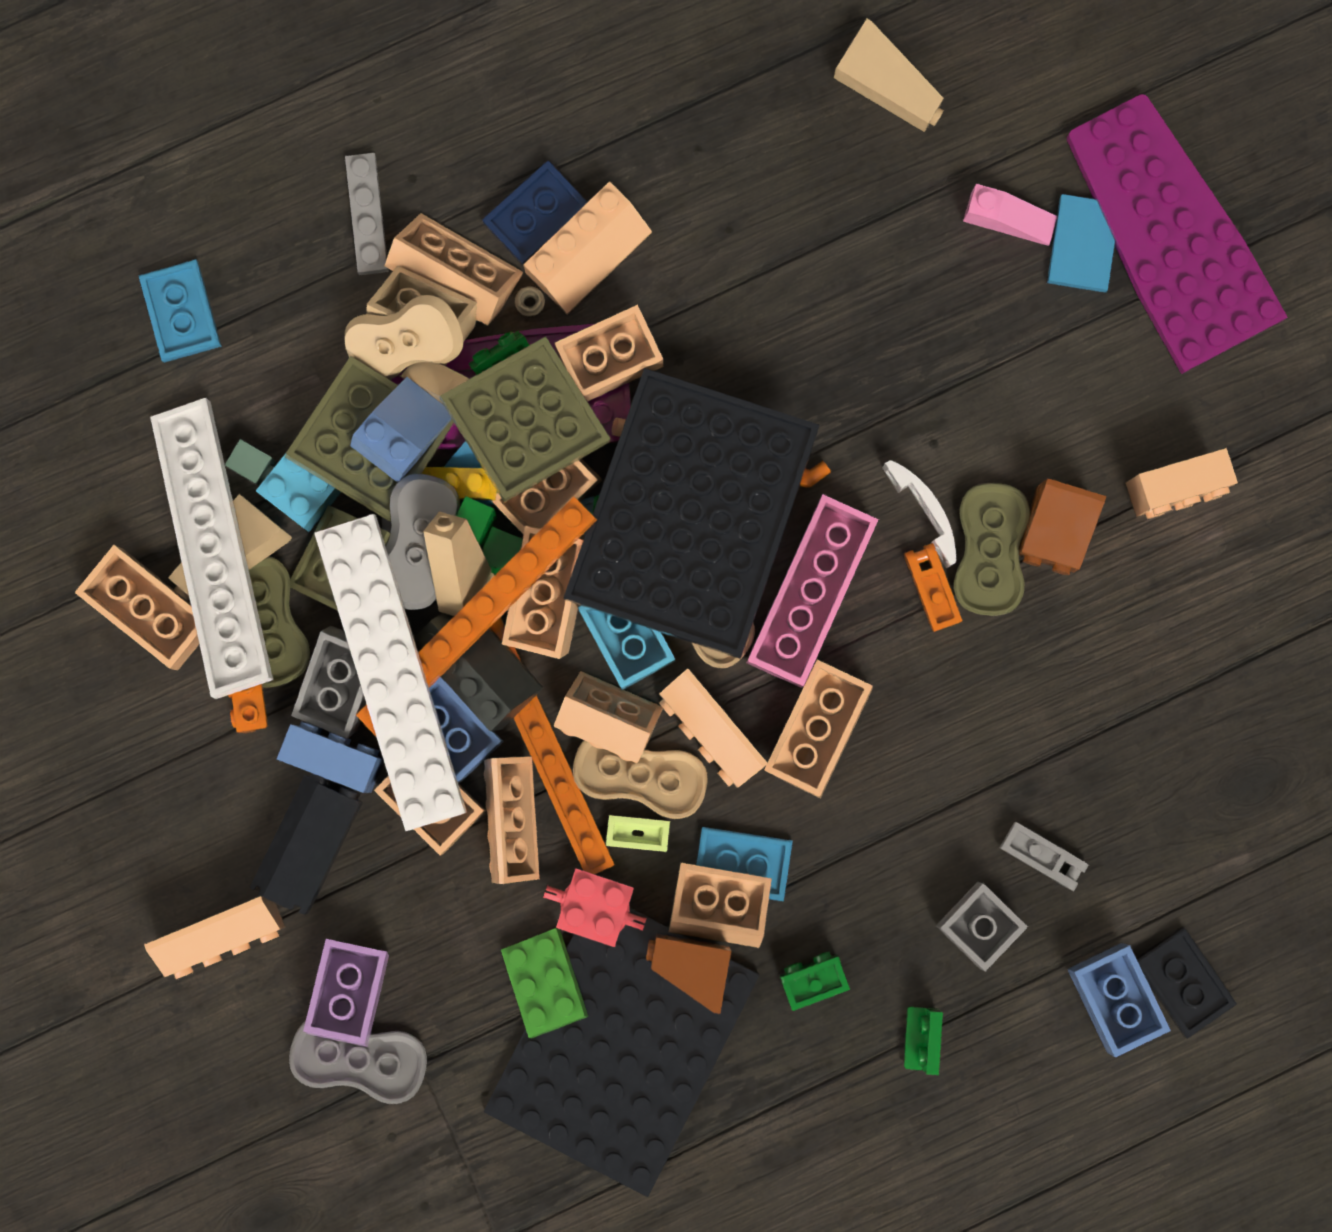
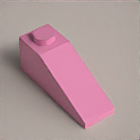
M976 184L971 192L963 222L1049 246L1057 216L1007 192Z

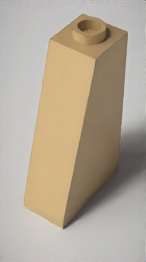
M866 19L836 67L834 78L925 132L929 124L935 126L944 111L940 108L944 98L872 21Z
M240 494L234 499L235 513L248 570H250L287 544L292 537ZM181 562L168 578L177 585L174 591L188 601L190 598Z
M439 511L423 532L439 612L455 616L494 577V574L491 573L492 570L467 519Z

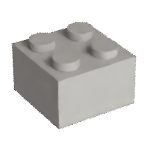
M977 882L936 925L978 968L985 972L1028 927L986 885Z

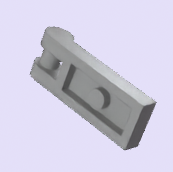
M1017 822L1013 823L1000 846V849L1073 892L1078 885L1076 881L1080 873H1085L1089 866L1084 861ZM1064 862L1070 865L1066 875L1059 872Z

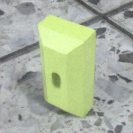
M609 815L606 846L667 852L670 821ZM640 830L644 832V835L633 836L632 831Z

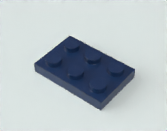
M547 161L482 221L524 266L588 202Z

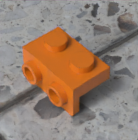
M262 684L228 695L229 698H232L233 710L230 712L233 728H236L237 733L256 732L258 729L268 727Z

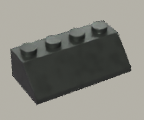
M441 613L432 619L414 637L417 651L419 652L454 616ZM491 628L441 676L490 732L503 729L544 688L512 651L502 644V640Z

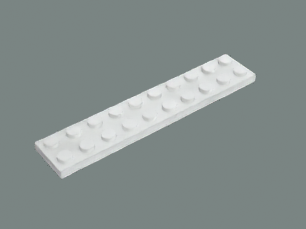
M203 398L150 418L210 695L218 699L272 681L273 676L211 402L207 398Z
M372 514L315 532L405 831L466 813L464 801L376 515Z

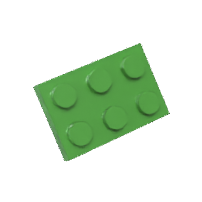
M552 929L501 950L529 1038L540 1036L588 1017L560 929Z

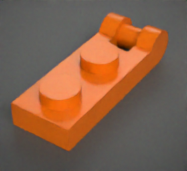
M931 543L923 546V550L917 552L911 550L904 553V558L911 572L932 632L962 622V618L936 548ZM928 561L931 569L921 571L919 563Z

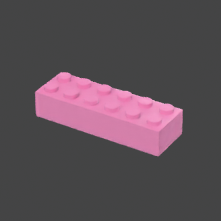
M822 495L749 655L747 664L800 688L804 686L879 519Z

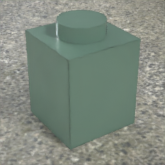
M240 439L225 466L260 486L273 470L276 461Z

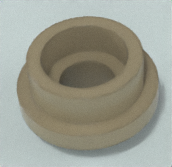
M527 286L518 291L515 297V306L519 313L532 317L538 315L543 310L545 299L543 293L538 288ZM527 298H534L536 301L532 307L526 306L524 302Z

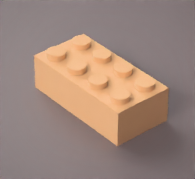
M116 545L111 547L75 591L78 596L170 669L178 671L199 645L191 603L177 594L173 588L124 549Z

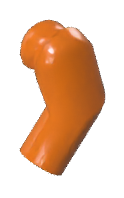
M822 460L810 470L805 469L800 486L805 488L812 487L831 473V470Z

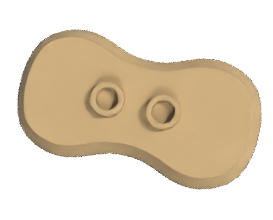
M432 295L415 297L400 311L391 315L366 314L357 316L348 323L344 333L345 346L349 358L352 356L389 380L395 378L406 367L415 363L429 362L440 364L450 362L460 354L463 348L462 330L454 312L444 300Z
M583 740L576 752L573 764L574 781L578 788L588 796L605 800L617 798L636 800L645 804L659 815L672 819H681L694 814L700 807L707 788V772L703 763L691 753L681 750L650 751L645 749L639 762L635 763L623 760L617 754L604 748H596L588 741Z

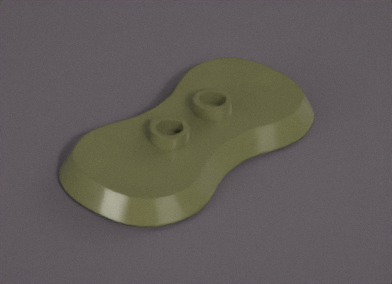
M1002 483L978 484L967 491L960 505V520L965 534L966 545L963 559L955 574L954 591L958 602L965 609L976 614L989 616L1007 614L1019 605L1024 594L1025 584L1019 564V546L1029 522L1030 508L1025 495L1013 486Z
M267 557L249 570L273 676L272 681L262 684V687L265 688L276 687L293 681L305 671L310 658L308 641L295 624L290 612L289 596L291 585L288 571L279 560Z

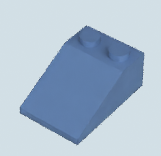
M406 377L352 436L350 446L398 483L410 471L452 418L442 403Z

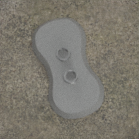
M412 474L402 478L396 484L390 497L392 526L390 537L385 547L404 609L409 610L426 608L436 600L423 531L439 511L457 516L460 509V499L455 488L443 479L426 474Z
M303 1022L293 1038L289 1055L290 1069L297 1080L309 1087L351 1086L366 1092L380 1102L398 1104L414 1097L424 1079L427 1064L425 1048L416 1037L406 1032L371 1033L368 1047L306 1034L303 1032L305 1022Z

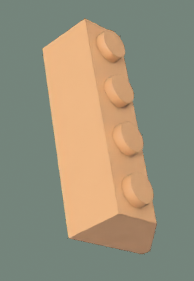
M609 181L524 264L525 273L568 315L652 231L631 202Z
M422 213L394 238L384 265L392 271L397 266H400L477 302L476 321L482 322L487 326L500 313L523 274L521 270Z
M526 525L521 549L543 527ZM583 534L509 608L502 640L503 645L558 659L569 653L579 605L566 601L563 598L586 534Z
M817 660L764 771L821 799L871 694L873 686Z
M686 669L659 693L663 699L659 702L661 707L670 717L674 713L682 722L678 727L689 740L693 737L697 739L702 745L698 751L708 763L714 760L721 768L718 775L728 786L734 784L737 788L768 764L689 669Z
M532 757L484 760V779L486 781V810L488 813L489 829L487 836L490 845L489 868L492 883L506 884L540 879Z
M260 896L149 942L144 946L164 977L174 974L175 978L178 979L192 973L193 969L191 966L203 962L204 967L221 961L220 954L231 950L233 955L250 949L249 942L260 938L262 943L279 937L277 931L285 928L276 903Z

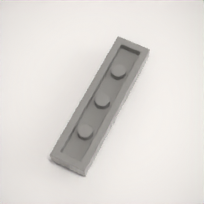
M375 153L345 156L358 274L366 275L389 272V269L384 266L387 260L376 155Z

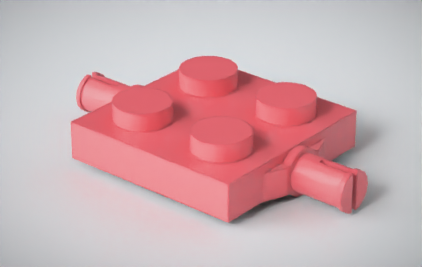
M575 869L571 884L565 891L547 885L546 891L557 894V896L545 892L543 897L561 903V914L556 928L615 947L619 932L625 925L643 931L644 925L633 922V920L645 924L647 919L629 913V902L634 890L633 887L579 869Z

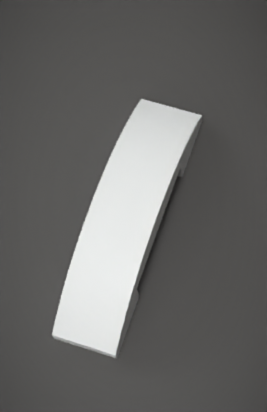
M894 461L886 462L882 468L897 492L899 493L909 487L940 535L931 543L934 544L937 554L945 567H950L956 562L955 542L949 521L940 503L930 489L911 471Z

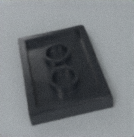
M1185 927L1179 928L1136 958L1150 988L1186 1039L1237 1005Z

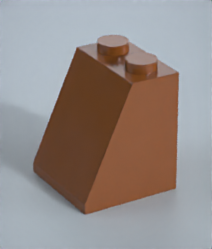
M1048 478L1036 487L1030 507L1029 522L1019 546V556L1024 557L1023 562L1034 566H1041V563L1053 566L1052 571L1063 575H1070V572L1074 573L1080 570L1106 496Z
M657 933L655 940L649 939L646 960L651 961V969L712 1012L720 1014L731 955L730 947Z

